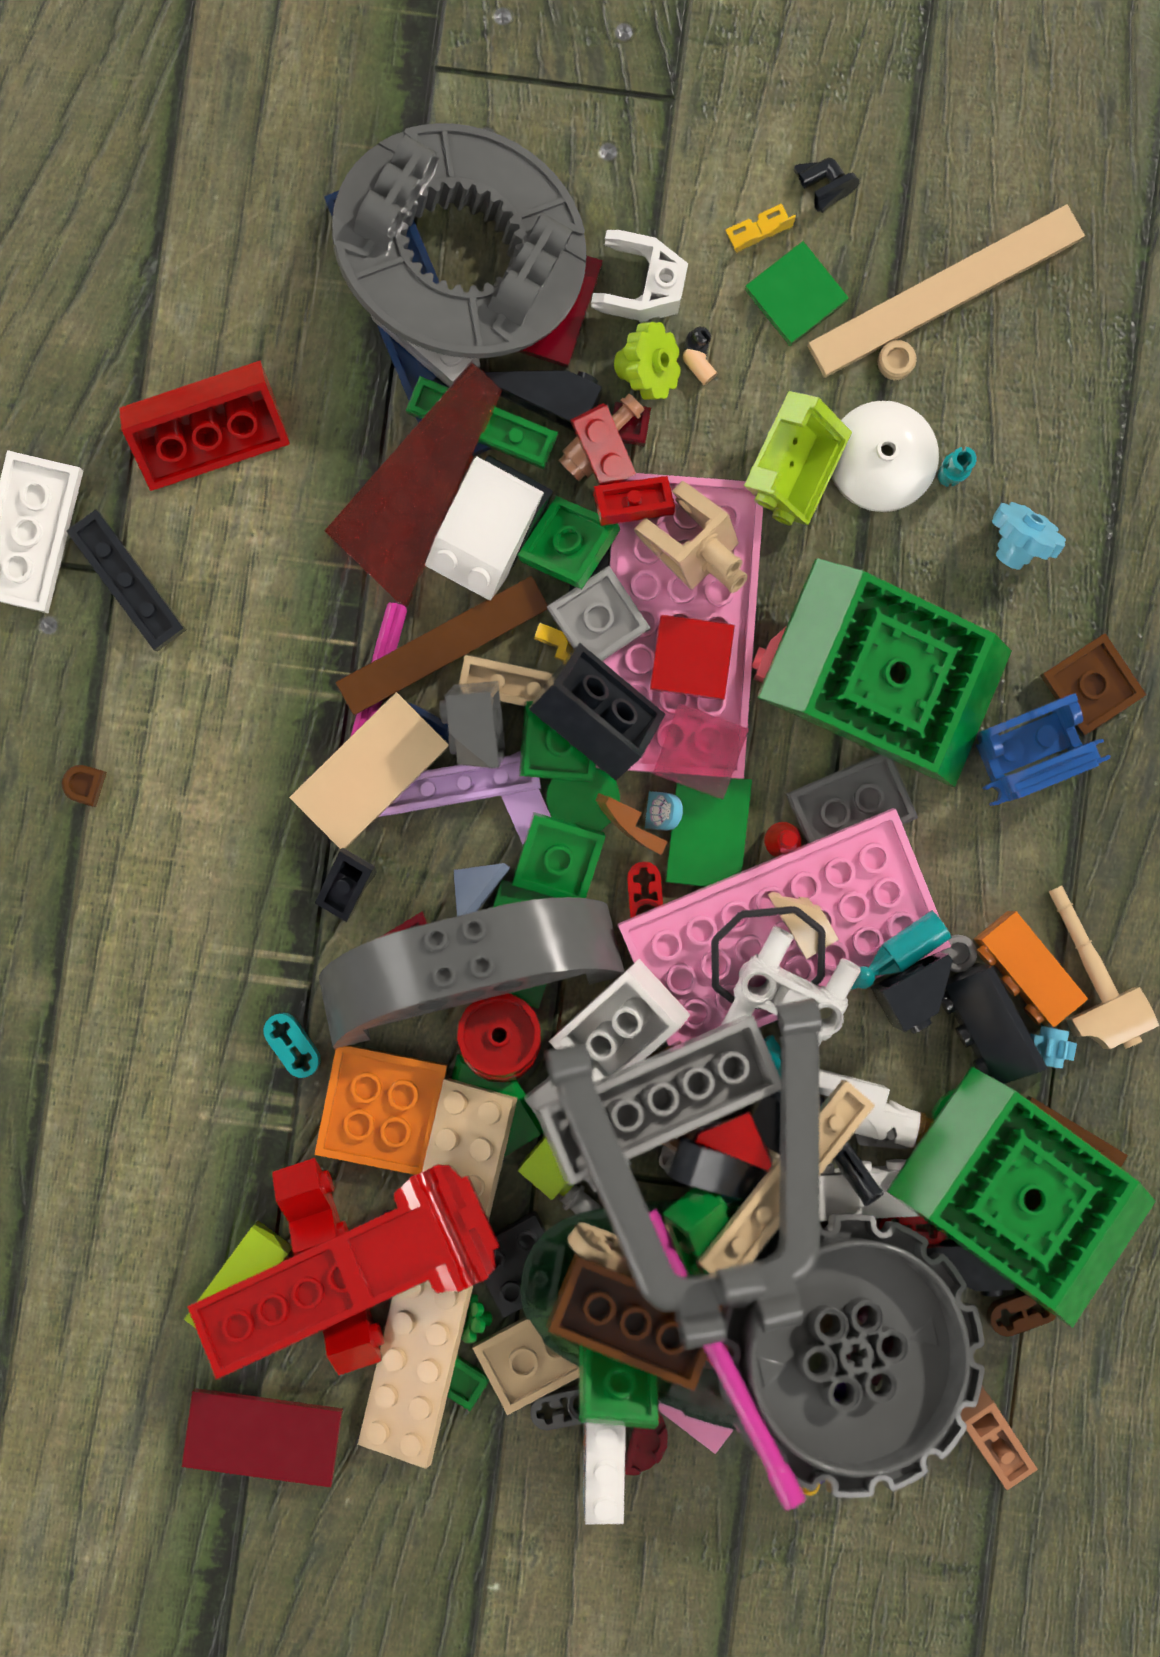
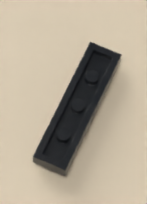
M97 509L66 531L154 651L158 652L186 631L178 617Z

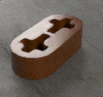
M1022 1291L994 1301L988 1307L986 1314L991 1328L999 1335L1006 1337L1053 1321L1056 1316L1045 1308V1312L1041 1314L1036 1309L1026 1311L1027 1308L1035 1306L1037 1302ZM1006 1309L1010 1314L1020 1312L1009 1318L1010 1324L1008 1326H1004L1000 1321L996 1322L997 1319L1001 1318L1000 1311Z

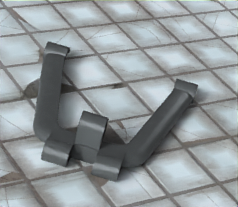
M814 998L775 1005L779 1027L783 1035L780 1037L781 1123L778 1247L771 1256L765 1259L717 1269L715 1273L679 1276L673 1271L595 1088L587 1045L583 1043L546 1051V1064L552 1086H556L562 1108L637 1287L644 1298L653 1306L664 1311L675 1312L680 1338L685 1350L726 1341L725 1326L719 1304L728 1306L753 1300L756 1319L762 1332L803 1323L802 1307L795 1285L806 1279L813 1271L818 1261L820 1250L819 1040L817 1033L822 1029V1020L818 1004Z

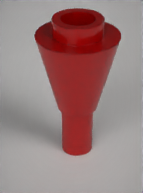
M788 822L775 823L769 827L765 834V847L774 857L792 852L801 846L800 832L794 825Z

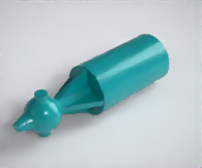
M931 910L884 942L870 966H860L861 972L850 990L869 988L873 985L875 976L903 972L950 940L952 937L938 915Z

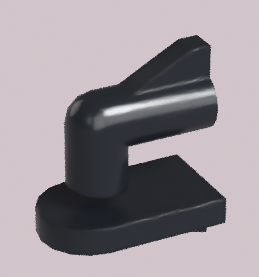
M830 157L817 163H804L794 166V172L805 189L826 177L829 180V184L814 192V207L817 212L821 211L823 213L830 205L851 194L860 182L855 173L845 174L837 161Z

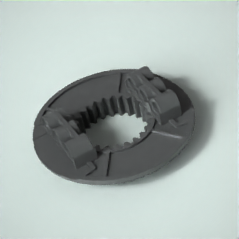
M448 123L425 124L406 128L405 131L386 138L366 152L348 172L339 189L332 217V238L336 259L342 275L357 300L379 323L397 336L418 347L435 353L462 358H490L520 351L542 340L558 327L572 309L583 283L586 266L585 229L572 197L559 178L544 162L524 147L499 134L473 126ZM450 203H454L457 210L461 211L466 205L469 206L472 215L482 212L484 213L483 221H495L494 230L496 232H504L502 242L509 244L507 256L511 257L504 277L496 278L494 286L485 283L482 292L475 286H471L469 292H464L461 285H456L453 290L448 289L447 282L444 280L438 284L434 283L431 272L424 275L421 274L422 264L420 262L412 263L414 252L407 250L409 238L406 237L408 226L413 224L414 217H422L424 208L433 212L436 204H439L445 210Z

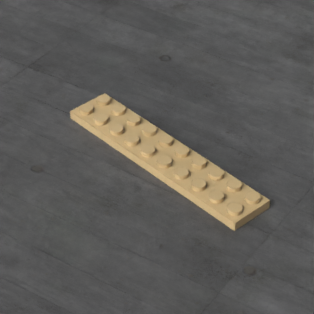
M450 1078L444 1079L422 1172L437 1164L451 1165L462 1178L469 1176L489 1220L518 1098ZM428 1280L392 1297L383 1335L384 1344L380 1347L382 1361L376 1364L358 1445L425 1469L431 1465L473 1286L460 1292L446 1291L444 1293H436Z

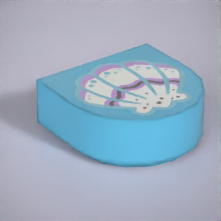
M649 791L645 828L673 830L678 826L682 818L683 806L681 800L674 794Z

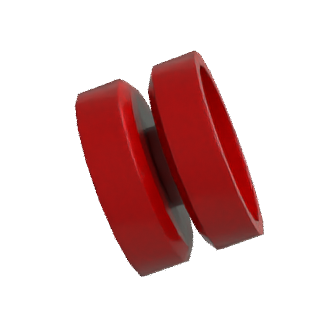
M507 993L470 1004L465 1009L458 1023L457 1041L465 1064L475 1075L489 1082L506 1083L522 1077L533 1067L540 1053L541 1027L533 1009L524 1000ZM499 1032L501 1036L507 1035L503 1042H495L493 1034Z

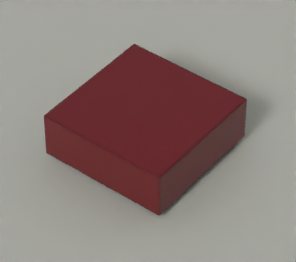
M615 402L613 415L622 407L623 404L621 402ZM643 406L645 410L640 414L641 417L637 419L633 416L618 431L623 443L645 447L651 407Z

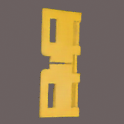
M781 203L758 214V221L752 222L751 219H747L726 229V232L737 253L753 244L759 243L767 237L770 238L781 231L793 227L796 215L788 218ZM779 210V215L768 220V215ZM745 226V231L734 235L733 231Z

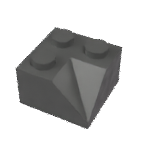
M490 681L453 685L445 695V700L440 701L442 724L448 723L450 753L457 754L458 765L499 768L506 755L499 682Z

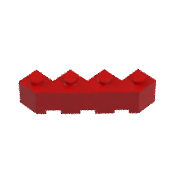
M315 1158L272 1172L276 1203L289 1223L294 1256L349 1231L346 1222L340 1221L331 1193L334 1192L331 1175L328 1170L322 1171ZM366 1309L323 1330L326 1355L338 1375L382 1361L379 1346L384 1344L383 1333L379 1323H374L370 1309Z

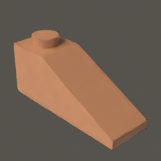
M982 1386L977 1406L975 1408H963L961 1419L967 1424V1433L1008 1491L1038 1469Z

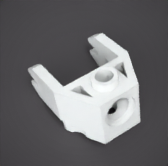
M607 230L605 246L617 251L644 256L650 264L644 293L640 297L629 299L606 293H593L591 308L602 313L639 320L641 323L647 322L654 317L663 318L678 314L688 263L655 237L622 230Z

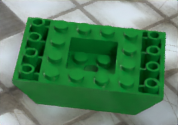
M817 558L814 560L757 698L946 785L955 787L1012 650L995 633L863 570ZM896 662L901 663L906 670L905 679L900 684L893 682L890 677V669Z
M970 1067L886 1190L895 1199L1072 1328L1156 1202L1134 1177L1017 1091L974 1067ZM1035 1188L1041 1195V1203L1038 1208L1030 1211L1025 1207L1023 1199L1028 1190Z

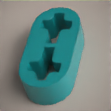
M278 1013L271 1016L264 1025V1036L287 1071L298 1078H306L315 1073L320 1066L321 1055L297 1019L288 1013ZM276 1020L280 1024L289 1023L291 1028L288 1029L287 1035L292 1040L290 1045L283 1036L276 1038L272 1032L276 1030V1025L274 1024ZM296 1046L302 1055L306 1053L311 1054L312 1059L308 1062L311 1067L309 1070L304 1066L299 1068L295 1066L294 1062L298 1057L292 1047Z

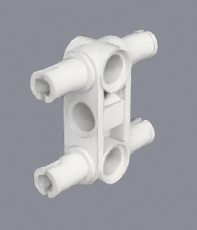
M774 926L760 953L751 956L750 960L740 968L739 980L733 990V995L736 998L721 1025L742 1016H751L755 1008H762L777 1016L775 1005L814 998L819 1010L826 1007L833 1009L829 1017L821 1019L822 1029L817 1033L820 1045L822 1040H827L842 1027L844 1021L843 1014L848 1007V999L846 997L861 972L860 967L849 960L841 958L828 984L822 987L815 985L779 966L794 937L786 930ZM756 975L767 978L766 982L760 987L748 985V981Z

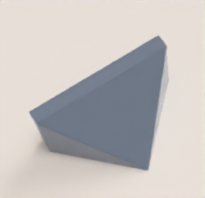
M502 863L454 870L457 916L478 911L511 868L507 864Z

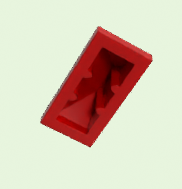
M750 1113L703 1129L696 1140L700 1144L767 1171L770 1170L773 1158Z

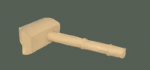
M1061 885L1048 891L1057 908L1056 912H1059L1076 945L1075 949L1078 950L1082 963L1102 1003L1066 1019L1072 1035L1092 1038L1103 1049H1112L1122 1043L1125 1049L1142 1042L1141 1034L1159 1026L1146 996L1140 987L1131 988L1121 994L1118 993L1100 956L1091 944L1092 940H1089L1072 906L1073 903L1070 902L1063 886Z

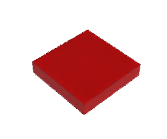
M661 614L650 690L724 700L735 625Z

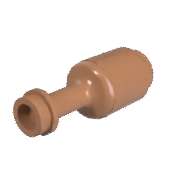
M631 394L620 400L623 405L612 416L618 431L633 416L639 419L641 417L640 414L645 410ZM576 436L562 451L564 455L558 461L577 481H580L584 476L589 478L593 471Z

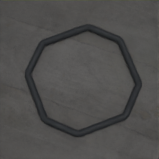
M795 906L743 910L737 913L711 941L712 987L714 991L731 1004L736 998L719 985V941L743 918L795 914L817 931V976L811 981L815 985L820 984L825 977L826 932L824 927L799 907Z

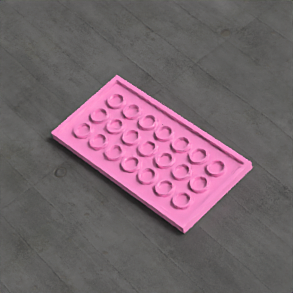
M636 473L621 482L668 476L671 491L681 481H684L727 512L739 542L731 552L743 561L740 570L745 572L748 578L737 592L731 593L712 574H708L691 590L636 535L634 528L643 520L618 523L621 530L611 544L610 568L650 626V630L603 660V662L665 713L642 758L627 771L744 779L763 507L754 502L755 496L744 487L746 481ZM672 493L675 503L674 515L648 520L683 546L687 541L692 542L704 529L675 501L677 497ZM661 614L735 625L724 700L650 690Z
M896 809L887 810L799 847L792 852L782 854L618 923L633 962L635 963L640 959L690 1014L681 1028L666 1040L668 1046L678 1041L683 1043L721 1026L732 1004L714 991L712 987L711 941L737 913L743 910L775 908L768 897V894L771 892H777L781 896L799 899V896L809 898L814 905H818L822 909L839 940L825 948V977L818 984L820 987L828 984L841 958L849 960L859 967H869L884 942L931 910L938 915ZM779 915L743 918L719 941V985L732 995L739 980L740 968L750 960L751 956L760 953L773 927H780L790 933ZM793 939L779 966L811 982L817 976L818 953L806 959ZM949 940L923 958L950 948ZM756 975L748 981V985L760 987L766 982L767 978ZM755 1009L751 1015L754 1016L758 1028L778 1020L776 1015L764 1009Z

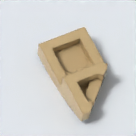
M777 892L768 894L775 908L799 907L824 927L826 932L825 948L839 940L822 909L818 905H814L809 898L800 896L799 899L781 896ZM795 914L779 915L806 959L818 953L817 931Z

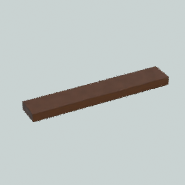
M530 576L495 595L491 600L478 604L338 680L335 684L354 716L547 611L548 605L533 577Z

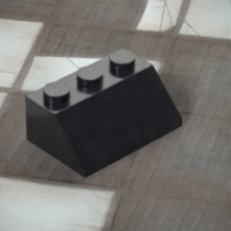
M581 643L573 649L547 681L529 708L540 720L549 725L615 781L642 758L665 716L663 711Z
M975 963L968 970L958 972L948 978L941 1005L948 1015L953 1013L960 1026L956 1027L955 1030L966 1048L972 1047L978 1058L973 1061L977 1070L1006 1084L1047 1069L1042 1056L993 966Z

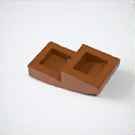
M598 793L596 802L607 818L622 833L639 845L662 855L668 841L636 827L642 812Z

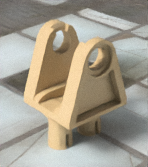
M681 481L672 491L677 497L675 501L704 530L692 542L687 541L683 546L646 518L634 528V531L640 540L691 590L708 574H712L728 588V591L735 593L745 584L748 576L740 570L743 561L731 552L739 542L730 516L692 486Z

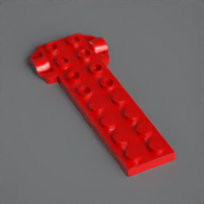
M437 1164L424 1172L409 1177V1180L396 1190L394 1200L397 1204V1209L187 1306L215 1378L219 1379L428 1280L436 1293H444L446 1291L460 1292L488 1279L495 1269L494 1250L500 1246L470 1177L465 1176L462 1178L451 1165Z

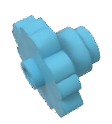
M1010 502L1009 505L1001 503L993 515L992 523L1000 528L999 533L1002 535L998 542L999 549L996 552V556L1002 563L1013 569L1020 570L1024 564H1029L1034 556L1045 560L1049 557L1057 558L1065 547L1066 539L1058 533V527L1043 515L1034 513L1024 505Z

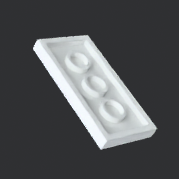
M7 450L0 478L1 603L49 613L68 536L66 531L70 527L83 470L80 467Z

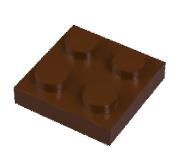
M1106 633L1100 635L1040 675L1056 700L1076 693L1083 715V722L1075 725V729L1081 737L1087 735L1147 695Z

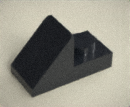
M342 847L315 904L347 922L352 916L365 888L377 873L375 866Z

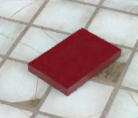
M586 255L585 274L581 290L566 318L545 338L517 352L569 368L603 265V260Z

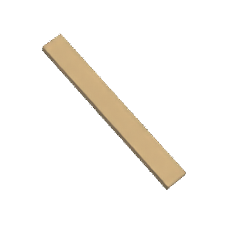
M1068 204L810 341L807 347L824 378L884 347L887 343L901 338L1082 241L1085 235Z

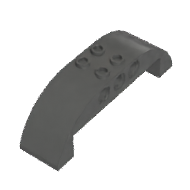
M563 897L528 900L501 905L377 938L342 954L330 962L319 974V981L332 1046L336 1049L371 1040L369 1028L582 974H586L590 985L618 978L624 973V968L607 903L588 898Z

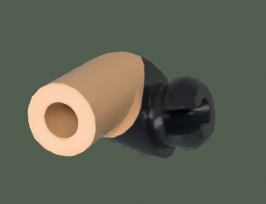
M699 326L690 331L685 339L683 360L699 381L706 385L718 373L706 360L711 333L707 328Z

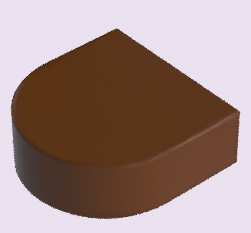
M85 765L73 766L63 776V791L73 801L96 807L107 772Z

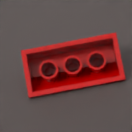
M261 361L119 408L121 430L150 491L290 445L276 399Z

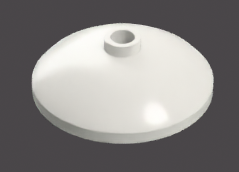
M875 401L855 408L841 420L852 431V434L831 478L844 497L853 504L870 511L890 512L912 504L925 493L935 477L939 462L937 440L931 427L919 413L897 402ZM881 446H891L893 455H884L881 451Z

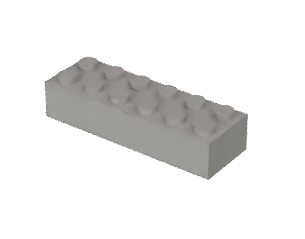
M742 1016L594 1082V1085L627 1160L781 1090V1079L754 1016ZM559 1098L534 1108L564 1181L572 1185L591 1176Z

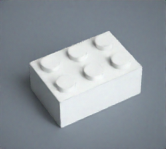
M638 959L563 1026L549 1042L555 1049L585 1043L590 1054L593 1080L595 1082L644 1060L679 1030L690 1014L644 963Z

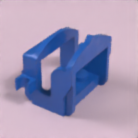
M1076 693L978 732L979 744L976 746L991 780V783L983 786L982 789L987 790L992 787L998 792L997 800L990 802V806L1022 798L1099 766V763L1111 757L1110 755L1103 757L1099 755L1096 745L1104 742L1103 739L1085 744L1081 743L1075 725L1083 722V715ZM1052 711L1051 715H1048L1034 722L1011 730L1002 735L998 734L1001 731H1004L1006 729H1009L1011 727H1014L1016 725H1019L1021 723H1024L1026 721H1029L1031 719H1034L1036 717H1039L1043 714ZM1066 748L1068 750V752L1048 759L1044 762L1026 768L1017 773L1006 776L1004 775L1007 772L1025 766L1029 763L1047 757Z

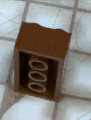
M577 1253L574 1254L546 1324L548 1332L695 1391L708 1356L703 1346L688 1350L684 1349L675 1312L661 1310L648 1302L637 1287L634 1277L586 1260Z

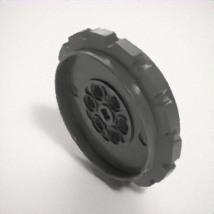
M841 1213L829 1216L827 1227L822 1229L820 1226L818 1261L809 1276L795 1285L802 1307V1324L762 1332L756 1319L753 1300L728 1306L723 1305L721 1311L726 1332V1341H723V1343L728 1346V1353L784 1462L790 1467L799 1486L814 1491L818 1484L825 1480L826 1490L833 1496L861 1498L873 1496L875 1485L879 1481H882L883 1485L892 1491L913 1483L927 1474L926 1459L929 1455L933 1454L940 1459H944L955 1447L967 1428V1424L961 1419V1411L965 1407L975 1408L979 1400L984 1366L973 1360V1353L976 1349L984 1346V1337L977 1307L973 1304L961 1302V1294L967 1288V1285L946 1255L933 1253L928 1257L926 1253L928 1240L914 1230L897 1222L886 1221L883 1227L878 1230L875 1217L870 1215ZM866 1306L868 1318L864 1324L859 1325L856 1320V1313L860 1307ZM830 1314L832 1317V1327L828 1332L822 1334L819 1327L820 1320L824 1315ZM891 1335L893 1339L892 1350L884 1355L881 1349L882 1341L885 1337ZM851 1346L856 1348V1353H852L850 1356L851 1360L846 1359V1354L851 1352ZM819 1352L821 1356L820 1366L816 1370L810 1371L808 1359L813 1353ZM880 1373L882 1385L879 1390L872 1392L870 1389L871 1379L874 1375ZM717 1375L723 1401L733 1406ZM844 1382L846 1393L841 1400L835 1401L833 1390L838 1383ZM737 1415L733 1419L736 1430L749 1448L759 1456Z

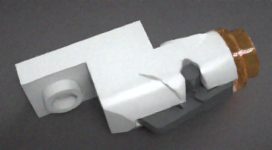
M819 1069V1094L829 1096L843 1079L852 1084L875 1105L854 1132L859 1145L908 1149L910 1147L915 1149L934 1121L932 1118L926 1117L924 1112L910 1110L892 1100L887 1103L890 1089L884 1085Z

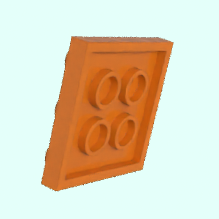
M353 1045L336 1048L314 1155L413 1175L421 1173L448 1064Z

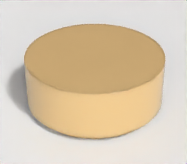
M891 341L882 348L878 356V368L888 379H904L915 367L916 353L913 347L905 341Z

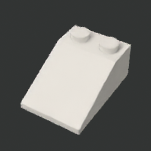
M476 457L436 535L425 566L491 600L506 581L544 492Z

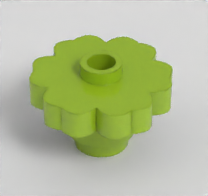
M661 322L640 323L637 326L636 332L629 333L625 347L615 355L614 368L617 376L621 380L629 382L633 390H640L641 397L644 400L666 399L669 390L677 387L681 370L676 361L679 356V348L675 343L673 333H666L665 327Z

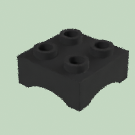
M536 1210L494 1233L500 1247L494 1250L495 1269L484 1282L503 1318L562 1287L567 1269L553 1246Z

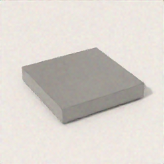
M610 566L589 578L582 590L576 587L547 606V610L573 649L581 643L602 661L650 630V626Z

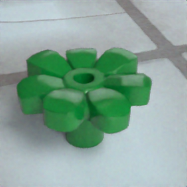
M471 1294L461 1340L464 1343L476 1342L477 1333H483L485 1326H490L492 1322L491 1312L484 1311L483 1304L478 1303L477 1294Z

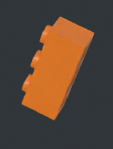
M1007 911L974 938L975 942L979 945L976 951L980 958L987 965H995L1003 975L1000 979L1003 986L1013 996L1017 994L1021 996L1027 1004L1024 1007V1011L1037 1025L1043 1023L1045 1026L1054 1028L1088 1000L1087 996L1017 911Z

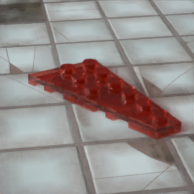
M474 363L468 366L324 530L399 604L406 608L413 596L411 594L417 580L424 571L425 562L436 535L458 493V486L465 470L469 468L475 447L481 434L486 429L502 392V389Z

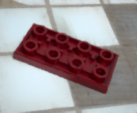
M195 1388L192 1391L182 1467L331 1488L343 1408Z

